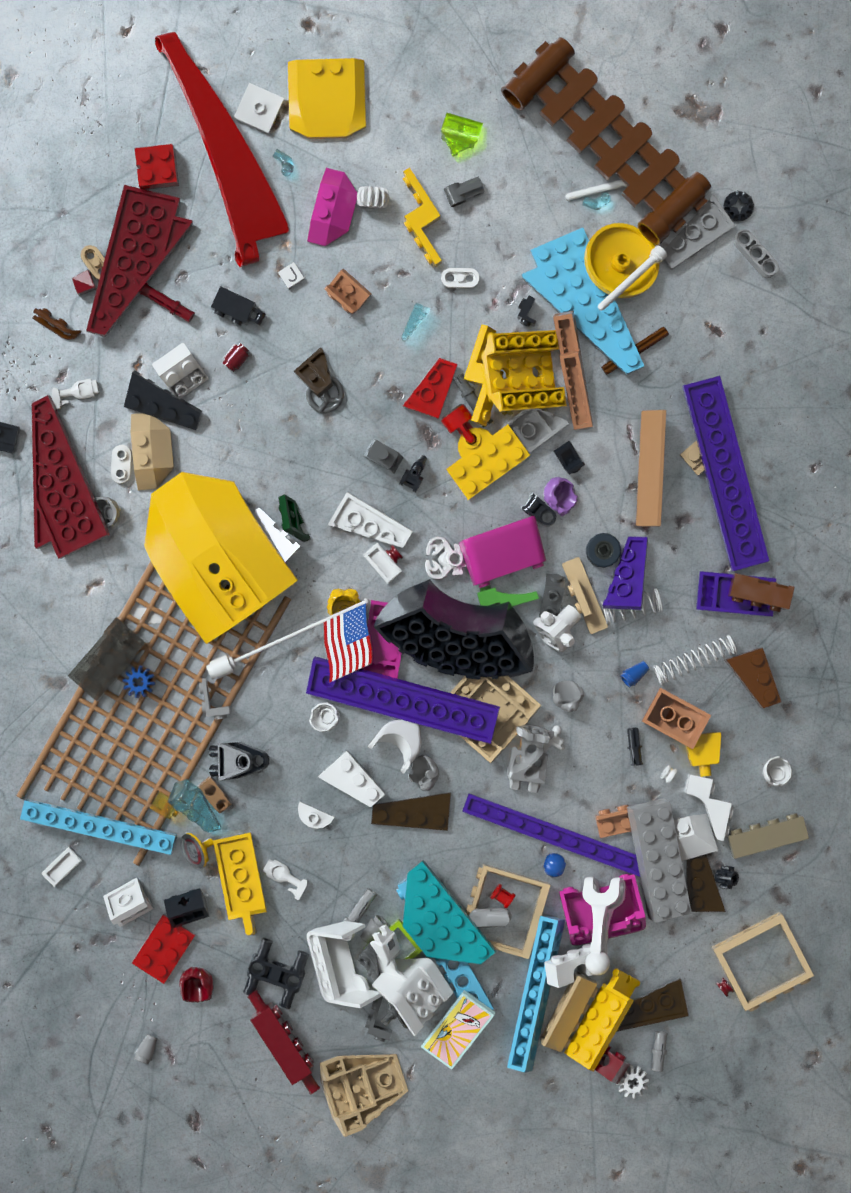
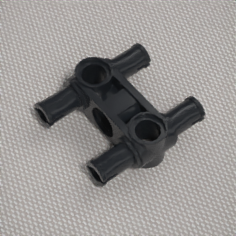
M261 938L257 953H254L247 970L248 979L243 993L250 995L256 991L259 981L262 980L284 989L279 1005L290 1009L295 993L300 991L305 976L304 968L309 954L298 950L293 966H289L269 959L268 954L273 941ZM259 963L263 969L257 971L254 969L253 964ZM296 976L299 982L292 983L289 977Z

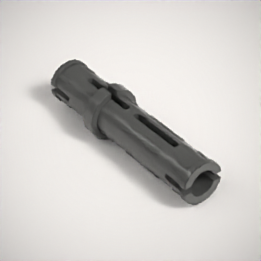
M462 373L452 380L461 391L462 398L466 399L474 412L478 397L474 392V387L471 388ZM490 418L487 423L491 424L493 420Z

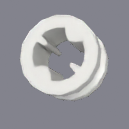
M669 764L661 774L660 779H665L668 784L676 774L677 769H672Z

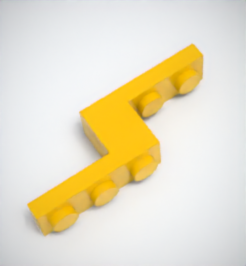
M408 168L403 171L404 178L402 180L407 188L411 187L413 189L415 201L422 205L405 215L406 222L403 224L409 233L411 231L416 237L414 241L419 249L423 248L426 252L424 257L429 265L433 263L437 267L442 264V260L423 230L440 220L441 216L412 170Z
M481 324L464 379L472 384L482 386L471 421L486 427L487 422L491 418V410L494 403L487 395L482 356L490 334L496 333V330ZM500 371V375L503 378L504 372Z

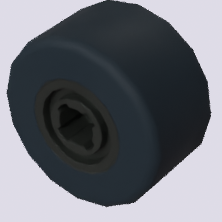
M600 533L589 540L586 546V555L591 564L596 567H609L618 561L621 555V546L613 535Z

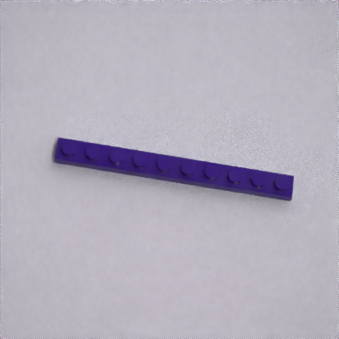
M468 793L462 812L640 877L636 854Z

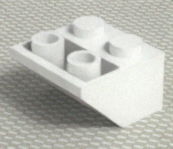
M181 343L152 364L172 394L179 399L209 379L184 343Z

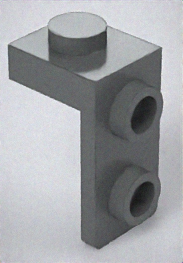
M559 574L546 575L539 617H541L544 611L555 616L559 614L566 577Z
M382 996L373 1001L371 1007L374 1010L373 1016H368L365 1027L368 1028V1034L374 1035V1039L385 1042V1039L390 1040L392 1030L374 1025L383 999Z

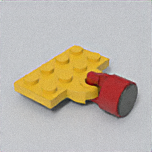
M459 404L441 418V422L450 434L457 430L461 435L458 442V452L461 458L446 470L468 500L530 456V453L509 424L494 435L484 428H473L469 423V420L472 419V414L464 404Z

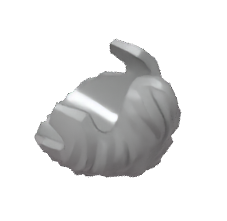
M565 680L558 682L553 688V702L564 711H577L579 703L584 697L582 687H579L573 681Z
M418 756L411 766L413 774H409L408 778L411 782L419 783L422 791H430L439 777L437 764L428 756Z

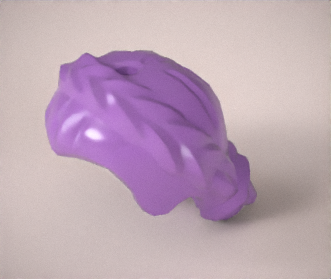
M555 477L545 486L544 500L563 517L577 504L578 496L575 495L574 485L565 478Z

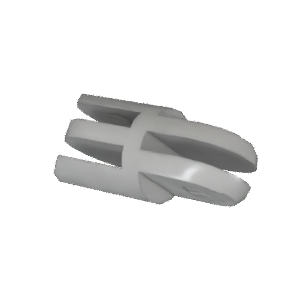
M485 908L473 910L469 917L478 928L507 926L511 921L512 914L505 908Z

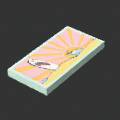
M464 990L422 1043L421 1048L450 1069H453L496 1012Z

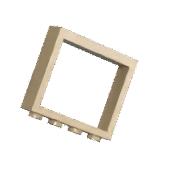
M483 864V867H479L476 878L479 879L478 884L473 886L470 897H473L472 905H467L466 913L468 916L473 910L477 909L487 872L540 887L522 949L487 939L496 950L529 959L539 919L542 916L551 885L544 881Z
M780 912L712 946L724 973L745 1011L749 1010L751 1012L760 1007L759 1004L775 1000L777 998L776 995L782 992L783 994L791 992L794 986L799 983L804 985L810 982V978L814 976L784 916ZM780 924L805 972L747 1002L722 953Z

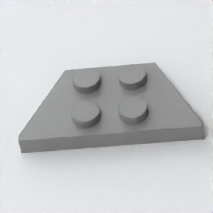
M542 408L522 410L505 423L501 429L509 424L528 452L531 453L567 426L569 422Z

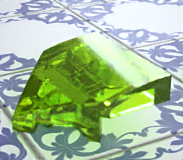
M446 112L441 128V139L446 142L453 157L461 151L474 148L475 143L478 142L483 123Z

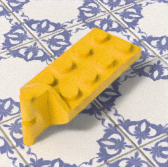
M250 832L213 840L228 920L243 918L245 933L247 935H255L257 930L253 916L266 913L267 909L252 834Z
M617 968L613 970L610 982L602 984L572 1037L569 1046L564 1051L566 1055L593 1072L634 1001L630 998L636 987L640 986L638 979Z

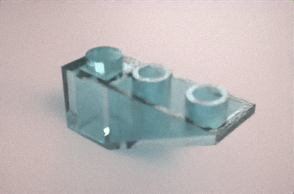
M187 779L175 782L167 802L175 810L187 816L190 821L198 824L203 831L212 832L220 830L221 825L201 789Z

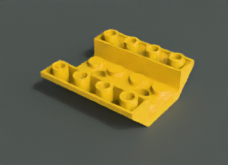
M556 330L490 334L482 359L487 395L500 412L567 406L564 387L555 388L551 351L559 349ZM533 368H536L538 371L537 377L533 375ZM501 369L506 373L505 379L500 375Z

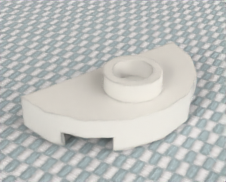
M301 801L299 802V817L308 827L315 829L324 828L334 819V816Z

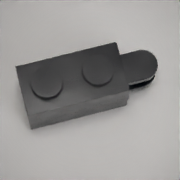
M220 286L211 305L215 315L224 318V316L232 318L231 322L238 326L242 324L247 326L249 321L260 326L266 313L255 308V302ZM253 312L257 313L255 319L251 318Z

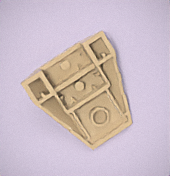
M397 1054L336 1056L320 1062V1081L332 1118L344 1137L363 1130L374 1118L380 1116V1113L387 1107L394 1104L408 1092Z

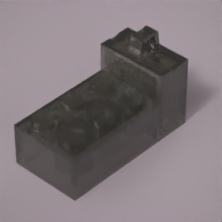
M116 617L106 628L102 637L70 672L68 677L92 698L100 701L150 642L125 620Z

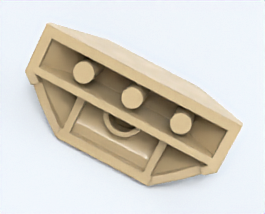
M144 413L131 414L132 454L138 491L158 489L174 468L171 429L156 417Z

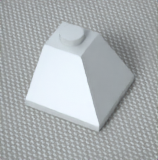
M707 814L687 816L674 820L681 861L718 851Z

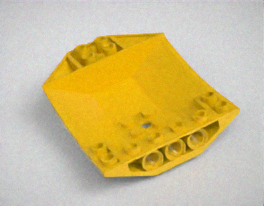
M181 472L151 494L144 547L172 597L207 644L263 607L297 582L298 579L261 528L234 483L235 481ZM210 564H218L220 567L219 573H212L209 569ZM228 580L230 582V589L222 588L221 581Z

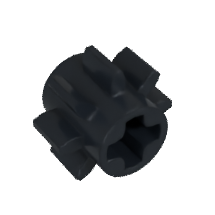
M721 866V869L716 871L715 881L720 884L719 888L732 889L733 886L737 885L739 874L734 871L735 867Z

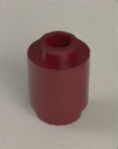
M241 343L238 346L234 344L223 357L224 361L222 363L233 372L236 369L239 370L248 359L249 355L247 352L249 350Z

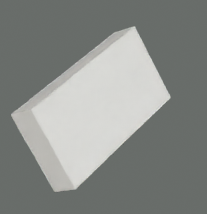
M378 543L363 554L387 584L402 573L401 569Z
M69 846L41 874L56 887L83 859Z

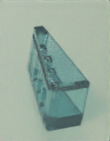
M418 303L414 305L401 336L402 341L406 342L428 315L430 308Z

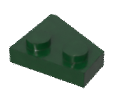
M285 494L279 496V511L282 517L281 526L283 530L303 542L310 540L309 534H305L302 530L301 524L304 521L299 513L296 501Z

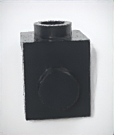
M530 295L527 299L523 298L518 306L520 312L517 318L526 327L530 325L534 327L536 324V320L527 316L535 302V298Z
M570 441L553 451L563 469L569 475L578 472L585 465Z

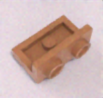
M344 268L324 288L331 299L337 300L346 312L352 314L359 311L372 294Z

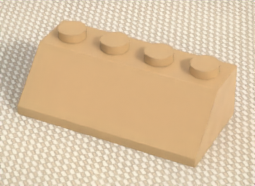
M575 971L574 982L568 984L540 1037L543 1046L558 1052H562L563 1048L567 1049L571 1042L569 1037L572 1031L576 1032L580 1025L578 1020L581 1014L585 1015L589 1008L587 1003L590 997L594 998L598 991L596 981Z

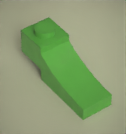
M490 585L479 588L480 592L477 593L480 606H489L496 603L502 604L508 601L512 606L539 599L537 591L525 594H507L496 591V588L491 589Z

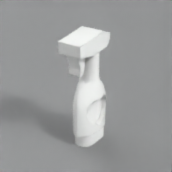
M91 378L77 381L69 389H52L53 402L57 410H60L63 405L69 404V401H62L61 398L74 396L78 399H86L99 394L97 380H91Z
M269 859L263 869L266 876L279 883L287 881L298 887L297 890L294 888H289L288 890L294 894L295 899H300L307 887V879L299 880L292 876L289 868L277 860Z

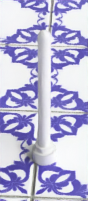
M622 180L571 192L566 194L565 197L566 200L571 201L626 187L627 185Z
M660 246L652 249L649 258L598 305V309L601 311L606 309L654 263H661L667 257L666 251Z

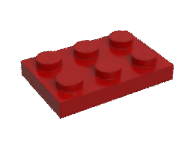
M163 914L132 964L164 984L196 934L183 926L172 928L167 916Z

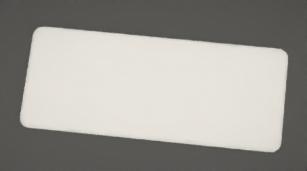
M132 608L129 614L141 620L147 608ZM151 611L145 623L160 624L162 616ZM127 618L125 620L126 623H134Z

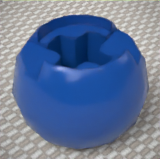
M558 853L547 855L543 867L546 875L559 877L563 874L566 863L562 855Z

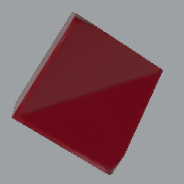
M89 270L72 278L79 296L97 289Z

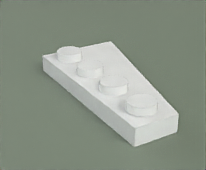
M349 492L345 494L328 523L329 526L338 527L401 548L405 546L413 530Z

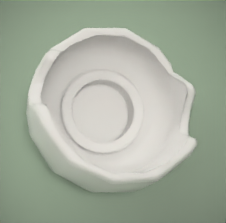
M319 703L311 710L309 722L317 731H331L339 722V711L330 703Z
M776 756L770 758L765 763L763 776L769 784L780 787L787 784L791 779L792 769L787 760Z

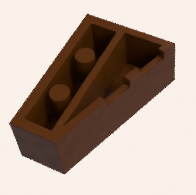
M734 573L728 596L732 597V601L743 603L746 600L751 602V606L762 608V605L770 606L769 610L781 612V609H790L795 587Z
M763 647L724 659L760 708L781 703Z

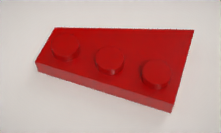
M439 358L419 386L413 391L412 395L403 404V407L439 419L458 364Z

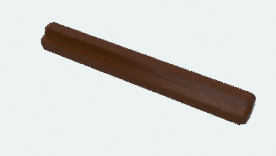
M661 327L635 344L639 354L667 337L669 333L665 327ZM609 361L601 368L608 375L619 367L612 361Z

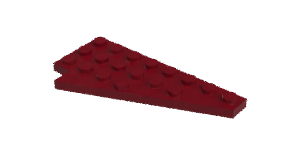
M124 185L86 329L88 333L107 336L193 225V220L176 216L180 198Z
M47 395L31 403L35 549H40L52 543L58 559H62L110 535L54 402L51 396Z

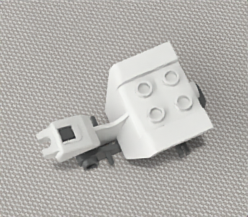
M383 925L379 928L382 935L380 932L372 935L375 941H371L359 954L358 961L368 971L367 976H371L374 980L373 987L389 1003L387 1014L381 1022L387 1026L392 1019L398 1018L402 1026L409 1028L413 1036H416L424 1027L423 1024L433 1017L435 1010L453 994V991L431 959H394L399 954L401 947L395 932L391 931L387 925Z

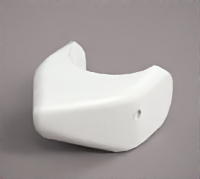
M401 719L391 721L381 728L368 748L372 749L376 744L382 742L396 745L403 754L404 764L400 772L404 774L420 752V724Z

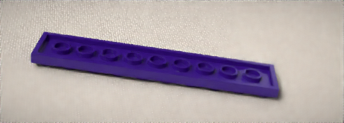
M716 376L683 385V392L731 571L768 562L767 549L721 377Z
M316 656L313 658L306 694L489 744L492 742L500 706L364 669H359L329 683L330 668L328 660Z

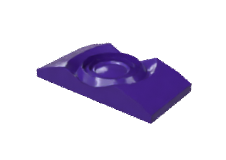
M699 571L696 610L773 617V611L769 610L770 606L762 605V608L751 606L750 601L744 600L743 603L732 601V597L728 596L733 574ZM750 576L769 582H776V578Z

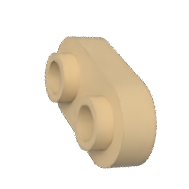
M85 246L81 250V260L93 277L99 281L100 274L98 271L102 269L105 258L95 246ZM92 253L94 258L88 259L87 255Z

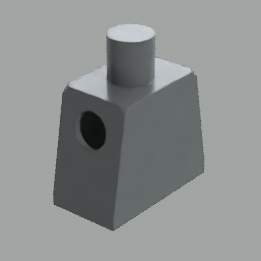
M372 439L363 455L395 474L404 458L399 452L376 439Z

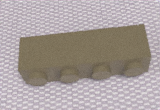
M793 813L786 815V819L780 821L779 818L768 820V824L765 825L756 823L749 825L747 830L742 831L741 828L731 830V834H728L727 839L732 857L736 859L809 839L803 816Z

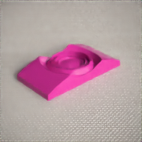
M371 600L367 627L372 645V664L361 669L398 678L402 653L398 651L399 648L394 644H389L374 628L379 613L388 603Z

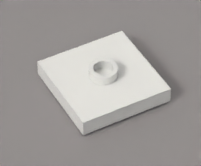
M249 83L234 115V119L269 134L285 99Z

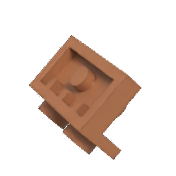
M628 805L618 806L616 811L610 812V809L598 811L599 814L595 815L600 838L631 832L627 811Z

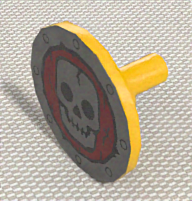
M192 833L184 834L181 838V848L186 860L196 869L205 867L209 861L207 848L214 845L213 840L209 838L201 843Z

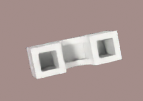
M591 944L583 945V948L578 950H569L567 954L556 955L551 960L545 961L547 984L560 988L573 983L574 970L577 966L579 973L592 976L593 974L587 970L585 964L586 957L591 953Z

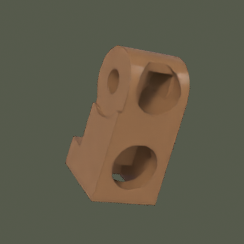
M209 776L197 786V789L218 813H222L232 805L230 799L212 776Z

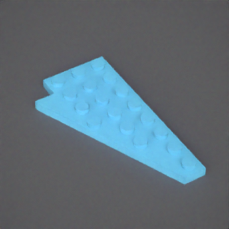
M584 228L531 249L530 252L537 268L523 273L522 278L559 313L574 311L577 329L626 375L644 368L643 361L616 300L603 311L598 309V305L608 294L600 290L587 273L584 254L589 239Z

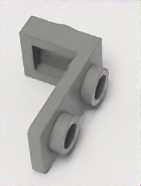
M203 678L202 683H199L200 694H204L205 701L202 702V712L206 713L207 717L215 716V719L227 718V714H231L230 706L211 708L208 680Z

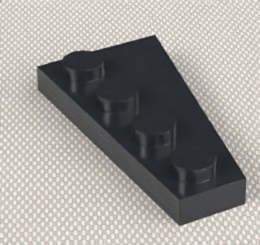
M134 370L132 372L124 403L125 408L197 430L202 410L182 398L175 397L171 394L172 392L160 388L152 380L140 376V373Z

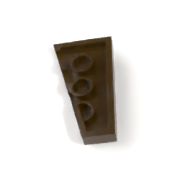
M681 978L635 999L616 1032L688 1017L689 1014Z

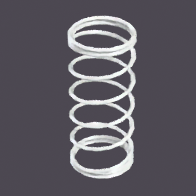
M653 589V604L648 593L644 591L642 606L644 616H646L645 593L650 601L653 612L656 613L655 603L658 612H662L663 607L658 589ZM602 606L606 625L611 624L609 612L613 622L616 623L615 609H613L612 615L610 609H603ZM620 609L623 620L625 621V609H623V612L622 609ZM631 610L633 617L636 618L635 610Z

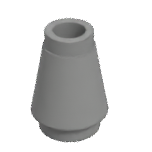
M379 915L372 917L360 936L361 939L369 944L374 940L372 936L374 933L380 932L382 934L379 928L383 925L388 926L387 922Z
M147 1034L135 1051L134 1059L148 1065L152 1061L157 1038Z

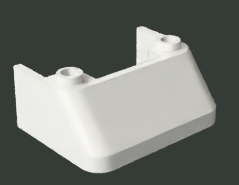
M344 921L315 928L307 933V941L320 991L328 1003L362 1008L382 997L379 991L369 990L368 980L362 975L356 974L348 941L354 938L356 932L365 928L363 923Z

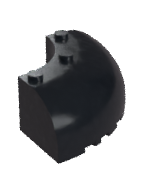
M429 579L404 590L394 597L381 610L374 624V628L389 644L392 643L399 648L398 651L400 653H406L414 658L413 661L425 667L428 665L438 669L437 672L451 676L458 674L466 676L468 679L481 680V677H492L493 680L499 679L501 676L509 675L510 677H515L533 671L534 652L530 636L522 619L509 601L490 606L464 603L442 592Z

